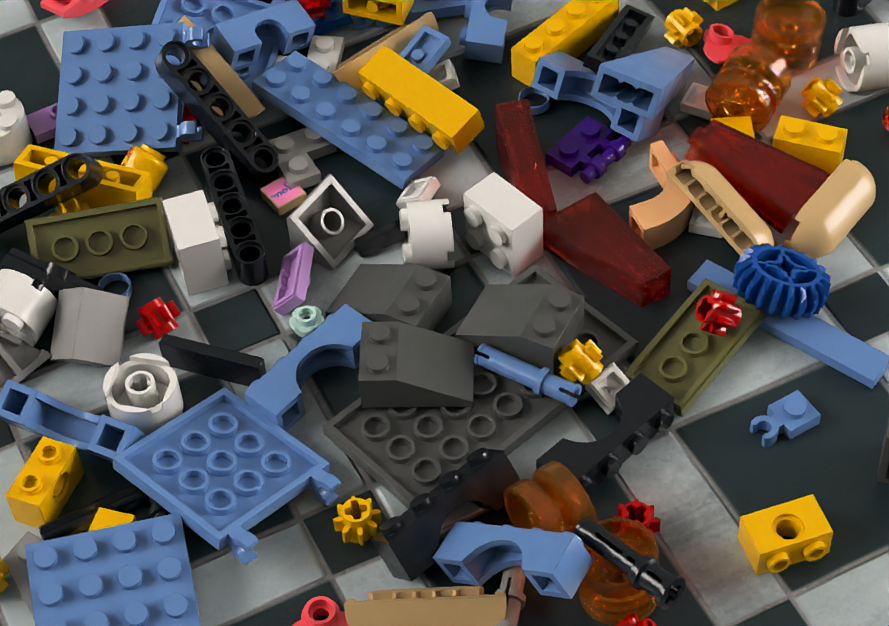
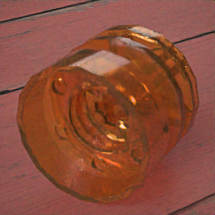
M743 44L734 48L706 90L705 103L710 114L714 118L751 116L754 133L763 130L791 87L792 76L783 59L769 48L756 44Z
M613 517L596 522L640 555H652L659 560V548L655 537L643 524L628 518ZM586 544L583 545L594 559V562L577 589L582 608L593 619L606 625L614 626L618 625L620 620L633 613L637 614L639 621L649 616L657 606L656 599L643 589L636 590L633 588L625 573L609 561H606Z

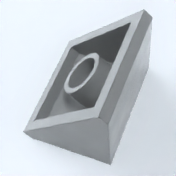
M332 174L327 175L286 219L291 249H295L304 242L314 247L312 261L329 270H334L355 246L354 240L367 234L374 226Z
M86 287L59 290L50 349L52 356L49 360L112 367L119 362L120 366L129 297Z

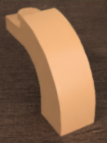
M663 140L650 144L649 168L663 188V191L652 199L629 206V231L643 253L664 246L677 238L689 225L695 205L666 173L675 165L691 160L689 158L679 162L675 152H670Z

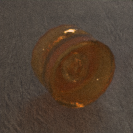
M761 0L755 9L754 28L749 43L751 55L761 65L779 72H799L809 69L816 64L820 55L821 39L827 22L825 10L813 0Z
M550 461L535 470L532 474V480L522 478L508 486L503 492L507 513L513 526L516 528H539L544 531L561 533L569 531L574 533L576 525L586 516H590L598 523L595 509L586 491L569 469L557 461Z

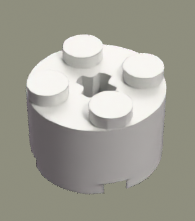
M889 22L852 26L840 30L835 40L834 55H840L841 65L835 66L842 87L848 92L889 88Z
M8 90L0 92L1 167L12 164L27 145L32 144L33 141L24 107L15 94Z
M448 198L406 202V208L400 209L401 231H407L408 243L402 245L404 264L422 265L432 270L454 268L455 260L448 261L447 253L454 252L451 212H443V207L449 205Z
M1 269L0 332L4 334L10 333L22 339L23 343L34 347L55 314L57 300L45 287L40 292L31 286L34 281L31 277L15 270Z
M139 353L129 356L130 361L120 366L119 362H117L108 370L103 381V391L111 418L133 425L146 435H149L181 415L184 402L175 370L169 365V362L156 354Z

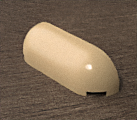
M432 11L427 12L409 25L405 23L403 26H399L337 65V70L330 73L338 82L344 81L366 95L361 88L363 83L358 71L383 45L400 55L423 25L439 32Z
M186 15L178 21L184 22L189 28L195 27ZM210 42L207 48H190L249 119L256 117L266 109ZM190 81L198 91H202L200 84ZM211 106L219 115L224 117L220 108Z
M845 159L798 212L795 220L800 223L791 237L784 239L782 247L787 249L793 248L794 251L799 253L805 252L808 258H820L831 253L875 200L876 185L867 167L857 160L850 161Z
M691 160L681 162L666 172L739 255L743 254L746 248H752L753 245L764 246L765 243H769L774 246V238L767 224L715 167L706 162Z
M483 586L377 590L368 592L369 600L356 601L350 598L344 603L345 618L348 626H495L498 622L505 619L507 609L506 594L499 591L493 595L484 594Z

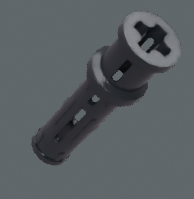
M590 516L584 517L576 525L574 534L579 536L584 544L625 573L633 588L636 590L643 589L654 597L656 604L663 610L668 609L679 600L686 585L683 577L678 574L671 575L659 566V560L654 556L640 555L618 537L596 523Z

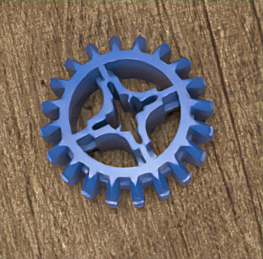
M765 243L764 246L753 245L752 248H746L744 253L740 255L733 270L735 272L733 287L737 289V295L745 298V303L755 305L756 310L767 311L770 316L772 314L780 315L782 319L788 316L794 320H799L800 317L810 318L813 314H819L820 309L823 308L830 294L831 276L826 273L824 266L817 265L818 260L808 258L805 252L799 253L794 251L793 248H783L781 244L775 247Z

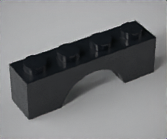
M640 373L615 395V417L619 423L617 428L607 437L594 442H575L562 438L536 460L537 483L569 509L579 500H586L593 493L596 485L606 477H613L619 471L624 461L631 455L640 454L651 438L658 432L664 433L674 421V397Z
M486 448L475 450L466 458L467 463L458 470H453L443 475L438 480L439 485L429 493H424L414 498L409 503L410 508L400 516L388 519L380 526V532L370 540L393 577L412 582L436 562L433 556L439 548V536L442 525L447 516L456 507L466 502H471L478 508L499 511L525 489L504 450Z

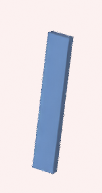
M708 259L687 281V289L691 292H694L702 281L707 278L737 295V289L733 287L734 273ZM766 311V318L758 326V328L871 389L889 369V355L814 315L810 318L800 317L799 320H794L788 316L785 319L776 314L770 316L769 312Z

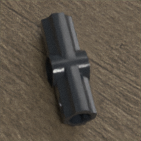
M14 247L6 254L1 264V269L15 270L34 279L31 286L40 292L45 287L54 295L57 301L59 290L86 287L108 292L93 283L76 277L75 273L48 260L44 262Z

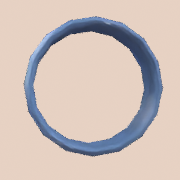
M531 86L526 87L519 93V107L523 112L530 115L542 114L550 107V96L539 92V90ZM530 94H539L547 98V101L540 106H528L522 102V99Z
M109 273L103 276L97 285L104 288L112 281H124L128 283L129 287L121 295L130 298L133 293L131 279L123 273Z

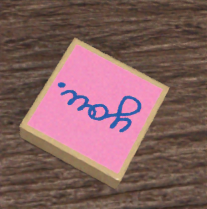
M283 177L260 189L261 198L279 216L299 206L307 197L306 192L300 186L290 189Z

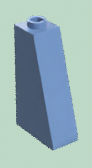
M664 46L601 63L590 96L653 120L686 87L695 57Z

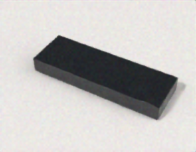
M163 334L159 341L162 357L173 368L248 387L253 381L260 379L266 374L264 358L169 334Z

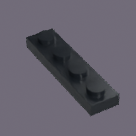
M626 4L589 51L583 66L591 69L597 75L601 63L630 56L651 28L655 16Z

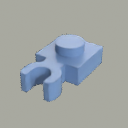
M796 390L770 404L767 408V415L755 417L751 421L750 432L754 434L759 430L768 431V433L762 436V446L769 447L777 441L778 435L782 433L791 440L820 424L821 414L799 390Z

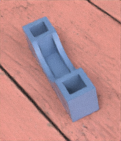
M562 51L539 57L531 87L556 100L575 101L598 109L610 119L611 129L635 142L657 135L666 107L653 120H650L590 96L596 74L591 69L584 67V62Z
M344 304L335 313L328 315L323 324L314 332L304 336L298 346L289 354L279 358L273 368L265 375L250 384L244 392L246 403L283 430H289L305 415L301 392L305 381L317 371L328 367L343 366L356 369L360 362L362 322L372 321L347 304Z
M9 379L6 380L0 393V419L12 426L36 435L75 446L81 452L113 463L114 456L147 436L133 425L103 414L99 416L79 410L36 389Z
M455 521L433 556V559L454 583L482 586L488 579L503 569L522 565L521 570L540 595L566 599L573 598L594 562L592 556L583 546L582 539L572 532L564 531L561 533L544 531L539 528H516L506 524L503 526L489 525L479 521L474 523Z

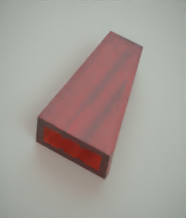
M528 99L495 104L496 152L505 180L543 208V235L557 232V207Z
M715 119L705 129L699 126L687 140V143L691 146L684 158L688 161L706 162L715 167L760 218L780 234L790 225L801 208L830 176L826 171Z
M596 192L543 219L544 250L640 307L652 301H658L670 292L671 268Z

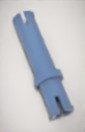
M482 343L477 351L490 356V358L487 359L477 354L474 356L475 365L482 366L533 389V393L538 396L548 395L567 404L569 407H573L578 399L566 394L565 391L568 390L579 396L581 395L582 386L580 384H575L554 375L552 369L547 367L540 369L486 343Z

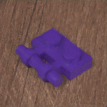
M587 116L546 152V163L570 177L581 170L582 172L579 174L580 179L584 183L589 184L594 178L599 179L607 172V166L613 161L618 162L625 156L626 149L631 146L632 142L630 138L624 135L618 140H613L612 129Z

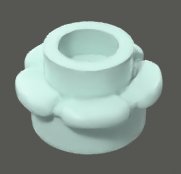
M304 305L292 312L289 324L298 336L304 337L314 332L323 324L324 316L321 315L322 312L318 307Z

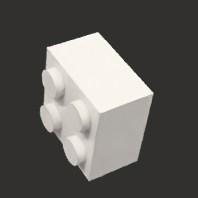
M495 172L463 193L466 241L474 250H480L489 257L497 268H503L514 277L543 255L542 207Z
M203 190L162 200L173 248L188 295L228 285L229 281L226 270L232 269L227 249L222 250V247L227 246L223 227L214 224L219 222L214 202L207 203Z

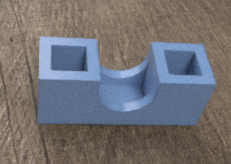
M298 0L278 2L271 7L258 11H250L245 15L230 20H222L214 26L211 44L233 70L237 71L257 64L262 46L261 41L273 43L283 55L309 47L316 25Z
M513 0L466 1L464 19H469L468 27L462 26L459 45L465 46L464 58L502 64L508 20L495 18L489 12L493 10L511 11Z

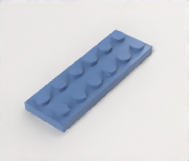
M296 50L252 81V91L321 135L324 139L402 190L408 186L410 181L417 179L444 157L445 150L440 148L430 136L425 133H419L408 122L395 116L388 109L346 82H338L330 72Z

